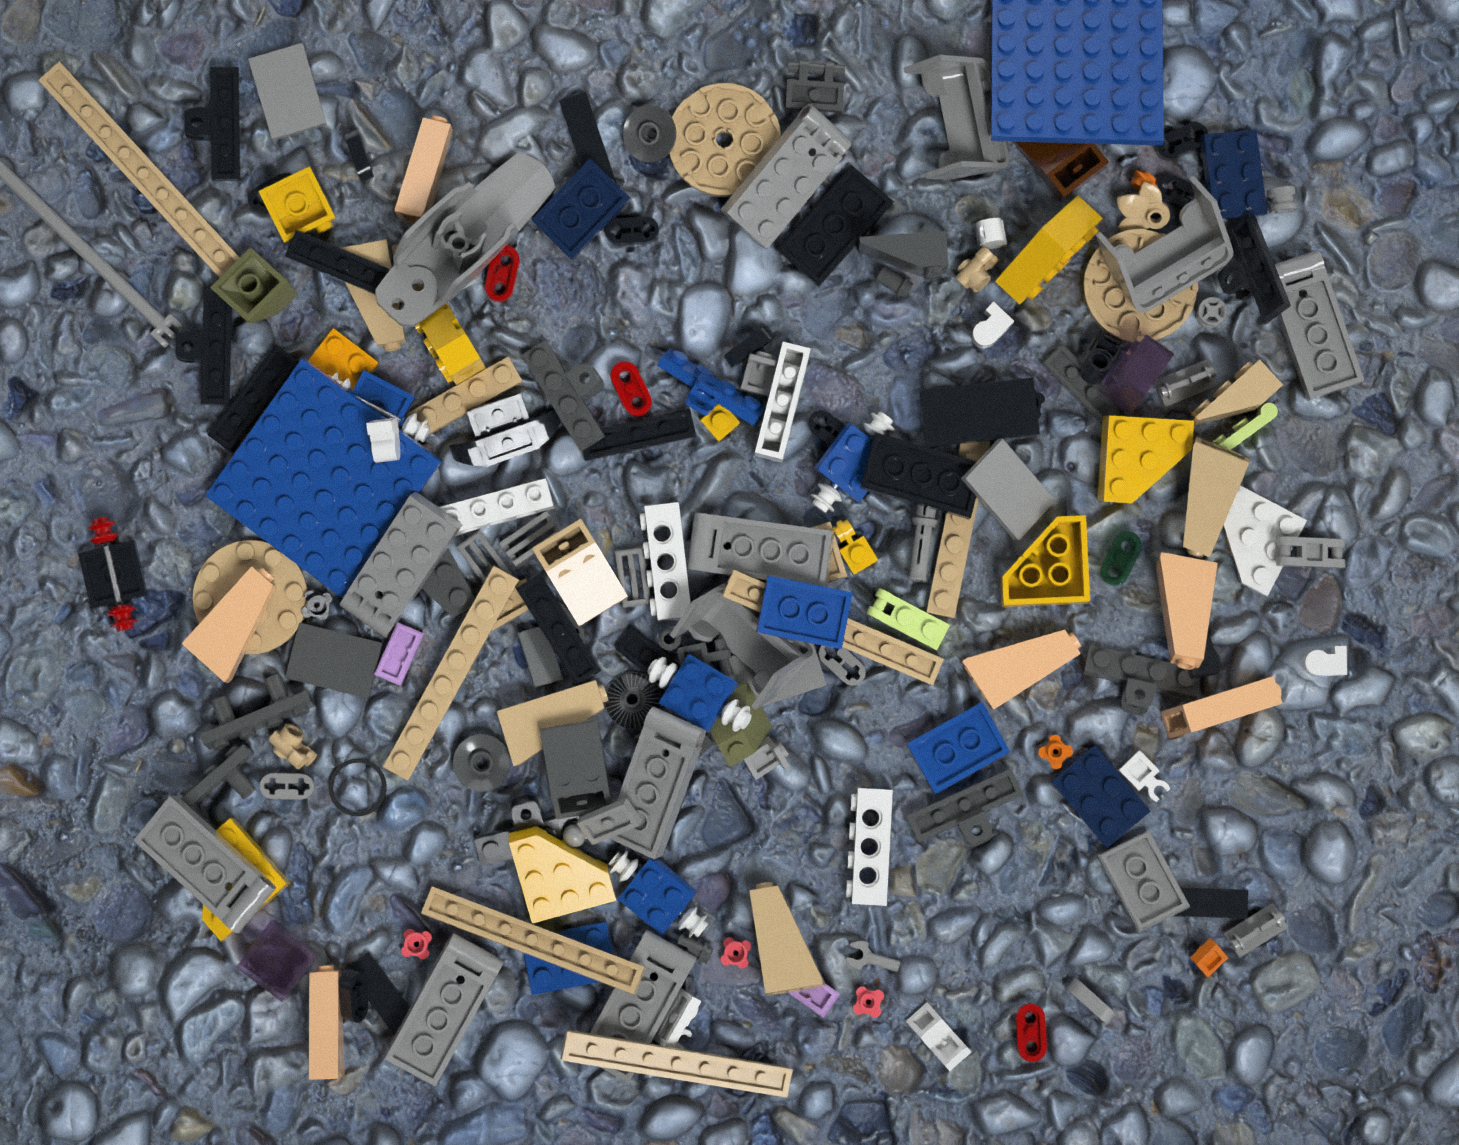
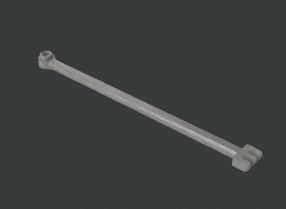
M0 160V179L155 328L150 334L166 348L169 343L161 336L166 333L174 340L176 334L169 328L174 325L177 330L182 331L185 327L171 314L164 318Z

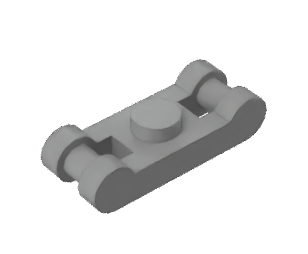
M1276 537V546H1279V557H1276V566L1345 568V559H1342L1345 539ZM1291 546L1297 547V557H1291ZM1328 548L1331 549V559L1328 558Z

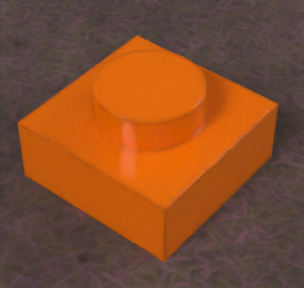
M1209 938L1196 950L1190 959L1209 978L1228 957L1218 944Z

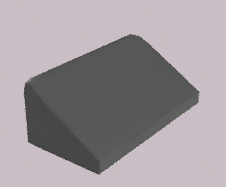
M536 627L518 632L534 687L538 688L563 680L554 649L541 628Z

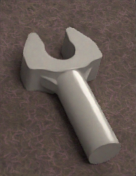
M860 940L850 943L851 947L860 949L863 952L862 958L858 960L850 957L845 958L853 968L861 970L862 966L872 964L891 971H898L900 961L872 953L868 947V942Z

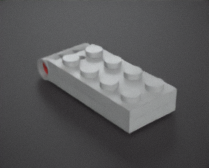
M808 104L799 112L796 119L720 211L760 247L768 249L840 162L841 156L850 148L852 141L812 104Z
M1319 250L1275 264L1291 304L1288 309L1277 317L1306 401L1364 382L1363 374ZM1299 292L1304 293V298L1299 296Z
M419 493L411 494L355 578L339 606L384 638H388L463 524Z
M695 513L687 569L729 576L732 570H736L758 580L766 581L768 575L827 587L835 532ZM727 543H731V548L729 550H726L725 545Z
M652 707L649 710L617 799L619 801L627 798L642 818L640 826L609 839L654 860L663 856L702 749L701 745L706 735L704 729L656 707Z
M169 796L133 840L235 933L239 934L276 889L275 885L178 796Z
M646 930L630 959V962L646 968L636 995L614 988L590 1034L650 1044L697 957ZM653 972L657 973L658 979L652 980L650 974ZM600 1067L627 1083L630 1082L634 1075V1072Z
M452 933L383 1058L436 1087L490 986L499 973L504 960ZM463 976V981L457 983L456 978Z

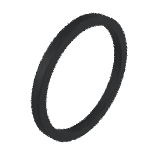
M351 759L343 762L334 770L329 781V794L332 802L341 812L347 815H368L380 807L386 796L387 783L383 772L376 764L365 759ZM352 763H364L371 766L377 771L382 781L380 799L372 808L363 812H352L343 808L334 795L333 785L337 774L342 768Z

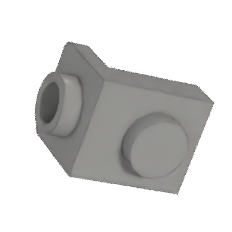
M757 351L756 355L749 354L741 390L765 397L769 396L777 366V361L772 360L773 355Z
M769 736L764 738L754 754L743 760L755 780L778 765H781L784 770L790 768L785 759L789 756L788 752L781 742L775 744Z

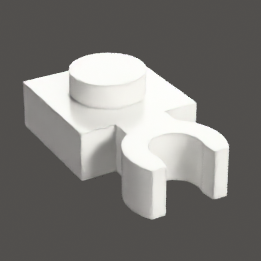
M1140 750L1118 770L1137 791H1140L1145 786L1149 798L1155 802L1159 800L1154 794L1156 786H1161L1166 792L1170 790L1169 785L1165 781L1157 780L1154 777L1159 772L1158 768Z

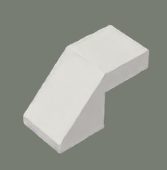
M928 1002L906 1020L909 1026L949 1071L971 1053Z

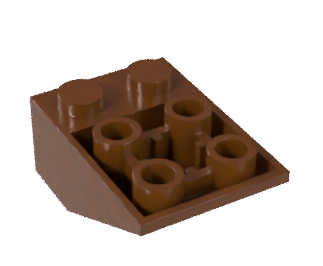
M1013 142L1060 202H1063L1106 169L1109 163L1095 144Z

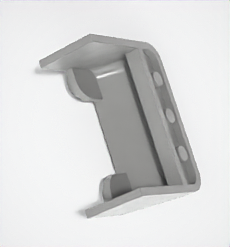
M937 55L904 67V73L921 74L923 89L930 96L939 97L950 151L943 152L940 155L939 169L925 173L926 179L952 180L993 172L1008 166L1009 154L1006 141H991V68L985 59Z
M1194 176L1189 180L1196 199L1187 203L1182 208L1179 215L1182 226L1134 254L1133 250L1126 244L1113 247L1101 232L1096 234L1109 269L1130 303L1138 312L1152 310L1224 267L1233 257V248L1217 201Z
M726 581L692 601L670 633V636L674 639L688 630L692 637L700 642H710L715 638L717 640L725 639L727 649H730L736 657L756 673L752 684L759 696L751 706L756 710L780 693L807 663L813 654V649L807 642L757 633L756 628L760 612L722 597L728 582Z

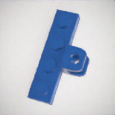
M669 349L657 364L658 367L692 387V390L685 399V404L702 415H709L718 403L754 426L765 411V408L761 406L756 398L741 394L732 383L717 379L708 368L693 364L680 351Z

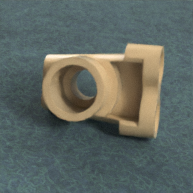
M983 246L972 260L966 259L959 265L957 269L959 274L955 278L967 289L970 287L975 293L979 292L991 279V276L986 271L989 268L991 269L999 261V258L991 250Z
M285 724L282 729L275 731L269 738V742L274 746L273 752L281 758H287L288 762L296 769H300L304 765L309 766L317 757L313 750L301 743L304 733L292 724Z

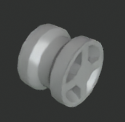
M1282 186L1267 190V197L1271 199L1270 214H1283L1298 210V205L1293 197L1296 193L1295 186Z
M1209 297L1203 300L1196 310L1198 323L1205 328L1217 327L1226 317V305L1216 297Z

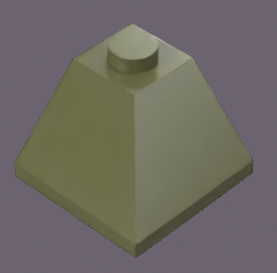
M251 247L210 287L249 324L278 315L298 295L290 283Z
M747 681L742 682L736 687L727 702L728 704L737 699L740 702L739 707L741 709L746 705L750 707L752 717L747 727L735 732L732 730L733 724L731 722L727 725L722 724L720 714L710 730L711 736L729 767L754 754L772 727L762 707L756 710L751 707L756 700V696Z

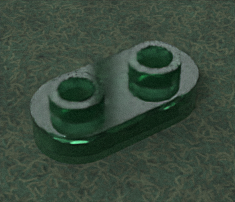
M1126 531L1115 537L1099 570L1100 577L1105 584L1118 586L1127 580L1142 549V542L1138 535ZM1125 541L1131 544L1129 552H1125L1121 548L1122 543ZM1110 567L1118 569L1119 574L1117 577L1109 575Z

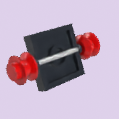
M108 517L97 518L91 521L92 525L87 527V529L93 530L95 534L90 539V542L100 545L101 548L78 553L90 608L97 609L114 604L116 607L111 608L107 613L108 616H113L115 620L110 628L116 627L117 632L131 630L134 628L133 623L138 622V619L131 617V612L136 608L126 604V601L148 596L135 540H130L112 545L110 542H113L118 537V533L111 531V526L116 522L109 521Z

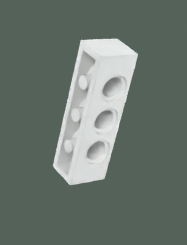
M787 342L782 343L755 456L783 462L811 348Z
M546 478L439 507L463 524L457 535L555 509Z
M679 502L644 506L645 513L640 514L642 531L647 530L648 542H643L645 559H651L652 570H646L648 587H654L655 598L650 599L651 615H657L658 622L677 620L682 617L691 603ZM659 527H667L671 535L668 540L660 542L654 537L655 530ZM662 555H669L674 559V564L669 570H662L657 565L658 559ZM672 583L677 587V594L673 598L667 599L661 595V588L664 584Z
M857 788V794H851V811H856L855 823L850 822L849 840H854V852L848 851L847 868L853 869L852 880H847L846 897L851 898V904L887 906L893 790ZM868 809L875 810L879 816L878 822L874 826H867L862 820L863 813ZM866 838H872L877 843V850L872 855H866L861 850V843ZM865 867H871L876 874L875 880L870 884H864L859 878L860 871Z

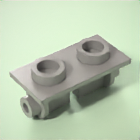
M1207 360L1154 381L1165 407L1218 386L1215 380L1216 372Z
M1272 903L1224 934L1240 958L1284 931L1288 926L1285 923L1286 920L1283 914Z

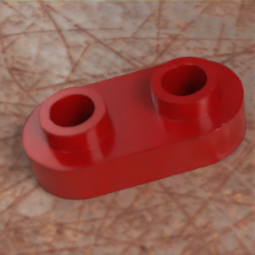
M508 245L490 262L485 282L487 296L492 301L498 303L505 302L512 297L520 265L518 252ZM505 256L511 258V263L507 266L501 264V259ZM503 284L505 286L504 292L496 293L495 286Z
M630 362L616 364L611 371V381L625 410L635 417L647 414L651 409L652 399L638 369ZM627 372L631 375L628 382L620 380L622 373ZM635 398H641L643 405L638 408L634 407L632 401Z
M1032 1003L1022 1005L1016 1013L1017 1051L1028 1062L1041 1060L1047 1050L1045 1014L1038 1005ZM1029 1012L1035 1015V1020L1032 1023L1025 1021V1015ZM1033 1041L1036 1043L1037 1048L1034 1052L1027 1051L1026 1045L1028 1042Z

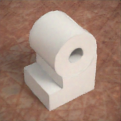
M989 218L975 223L974 229L978 251L983 246L989 250L1007 247L1004 224L1001 218Z
M995 302L984 312L988 319L979 322L973 329L972 341L979 348L986 349L991 347L1014 323V320Z
M398 418L372 420L366 423L375 463L399 460Z
M1347 646L1331 647V654L1321 650L1308 652L1302 659L1303 670L1312 676L1347 675Z

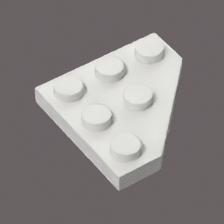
M1242 486L1238 489L1223 525L1226 533L1225 536L1235 561L1240 583L1267 597L1283 568L1276 566V557H1279V546H1276V537H1299L1307 520Z

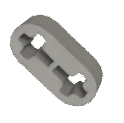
M821 645L819 649L821 662L843 683L855 686L863 681L866 673L865 667L847 649L842 648L837 651V656L842 659L839 664L833 658L829 661L825 659L827 653L824 649L827 646ZM844 663L851 668L857 666L860 669L858 671L860 676L858 680L855 678L848 680L845 677L847 671L842 667Z
M291 773L267 774L262 778L259 785L263 796L269 799L304 800L311 797L316 788L315 781L309 775ZM272 778H275L276 783L285 784V789H277L274 795L271 794L270 789H266V783H271ZM304 778V782L309 784L310 788L309 790H304V795H300L299 790L290 789V784H298L300 779Z
M1074 978L1066 989L1106 1025L1116 1016V1013L1077 978Z

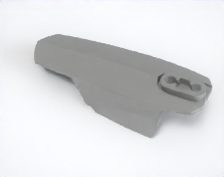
M516 153L475 188L468 182L464 186L456 187L450 191L402 236L393 256L394 265L375 290L377 305L400 326L414 327L453 299L499 254L555 190L554 181L545 165L533 157ZM418 284L422 287V290L415 291L412 286ZM402 301L401 310H395L392 307L393 304H399Z

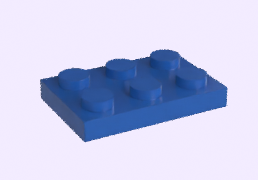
M767 575L756 632L842 649L853 592Z
M983 702L907 744L934 794L1010 753Z
M607 922L554 932L613 955ZM524 953L532 995L598 983L596 980Z

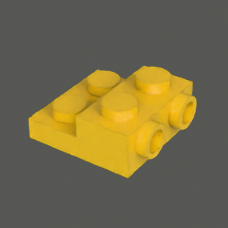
M310 166L258 191L285 244L292 241L296 230L307 234L316 229L319 234L332 228V221L337 219Z

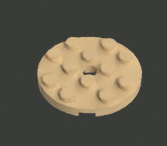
M732 83L711 84L700 88L687 99H684L673 114L672 118L676 126L677 136L675 145L669 155L677 173L688 185L707 195L731 197L781 137L779 122L770 106L765 102V99L755 91ZM722 133L729 134L733 139L732 144L722 148L716 142L718 135Z
M1131 229L1120 232L1107 240L1113 247L1126 244L1135 254L1166 234L1146 229ZM1100 246L1092 255L1083 279L1084 299L1092 318L1108 334L1131 343L1154 342L1175 332L1191 314L1198 291L1197 282L1152 310L1138 312L1130 303L1109 269Z
M256 540L235 542L216 551L203 564L196 577L193 589V607L197 621L200 624L251 566L257 570L263 567L274 577L271 583L277 588L244 655H258L273 651L296 634L299 623H303L305 618L301 613V609L305 605L306 599L304 594L308 590L305 577L296 563L269 543Z

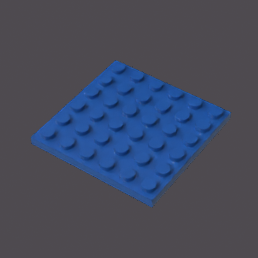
M992 0L991 141L1163 145L1162 0Z
M302 358L205 496L338 596L344 598L408 497L415 492H421L442 463V460L399 429L400 459L375 463L366 423L386 418L306 358Z

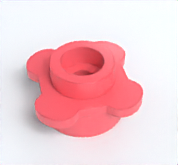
M407 929L404 932L405 941L404 947L401 948L402 955L405 957L412 955L418 956L422 960L426 959L430 954L428 944L432 940V935L428 931L419 933L413 929ZM415 941L419 942L418 947L414 946Z
M726 938L723 942L725 950L724 955L720 958L721 963L724 966L732 964L738 965L741 969L746 968L749 964L747 955L748 951L751 950L750 942L747 940L738 942L734 941L733 938ZM737 950L739 954L734 956L733 951Z
M863 986L859 987L856 990L858 997L856 1004L853 1006V1011L857 1015L865 1013L870 1014L872 1018L879 1017L881 1014L880 1002L884 999L883 992L879 989L871 991ZM870 999L871 1004L867 1005L866 1000Z

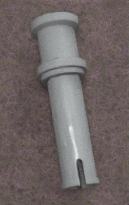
M919 505L916 508V516L912 518L913 525L916 527L908 579L926 581L932 528L936 527L938 520L935 519L936 510Z

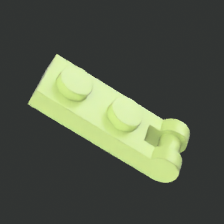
M1266 403L1257 409L1255 418L1248 421L1245 417L1232 427L1235 431L1227 438L1222 434L1211 443L1229 450L1233 449L1274 419L1278 413L1277 407L1273 403Z
M879 588L875 594L877 599L873 606H869L866 614L937 651L950 625ZM887 603L895 606L890 616L883 613Z

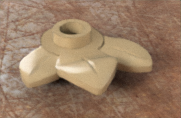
M1143 182L1139 194H1126L1117 197L1118 207L1125 216L1118 225L1121 231L1131 229L1147 230L1149 228L1159 229L1169 222L1170 210L1162 202V194L1159 188L1151 183ZM1153 213L1161 215L1159 219H1152L1150 216Z

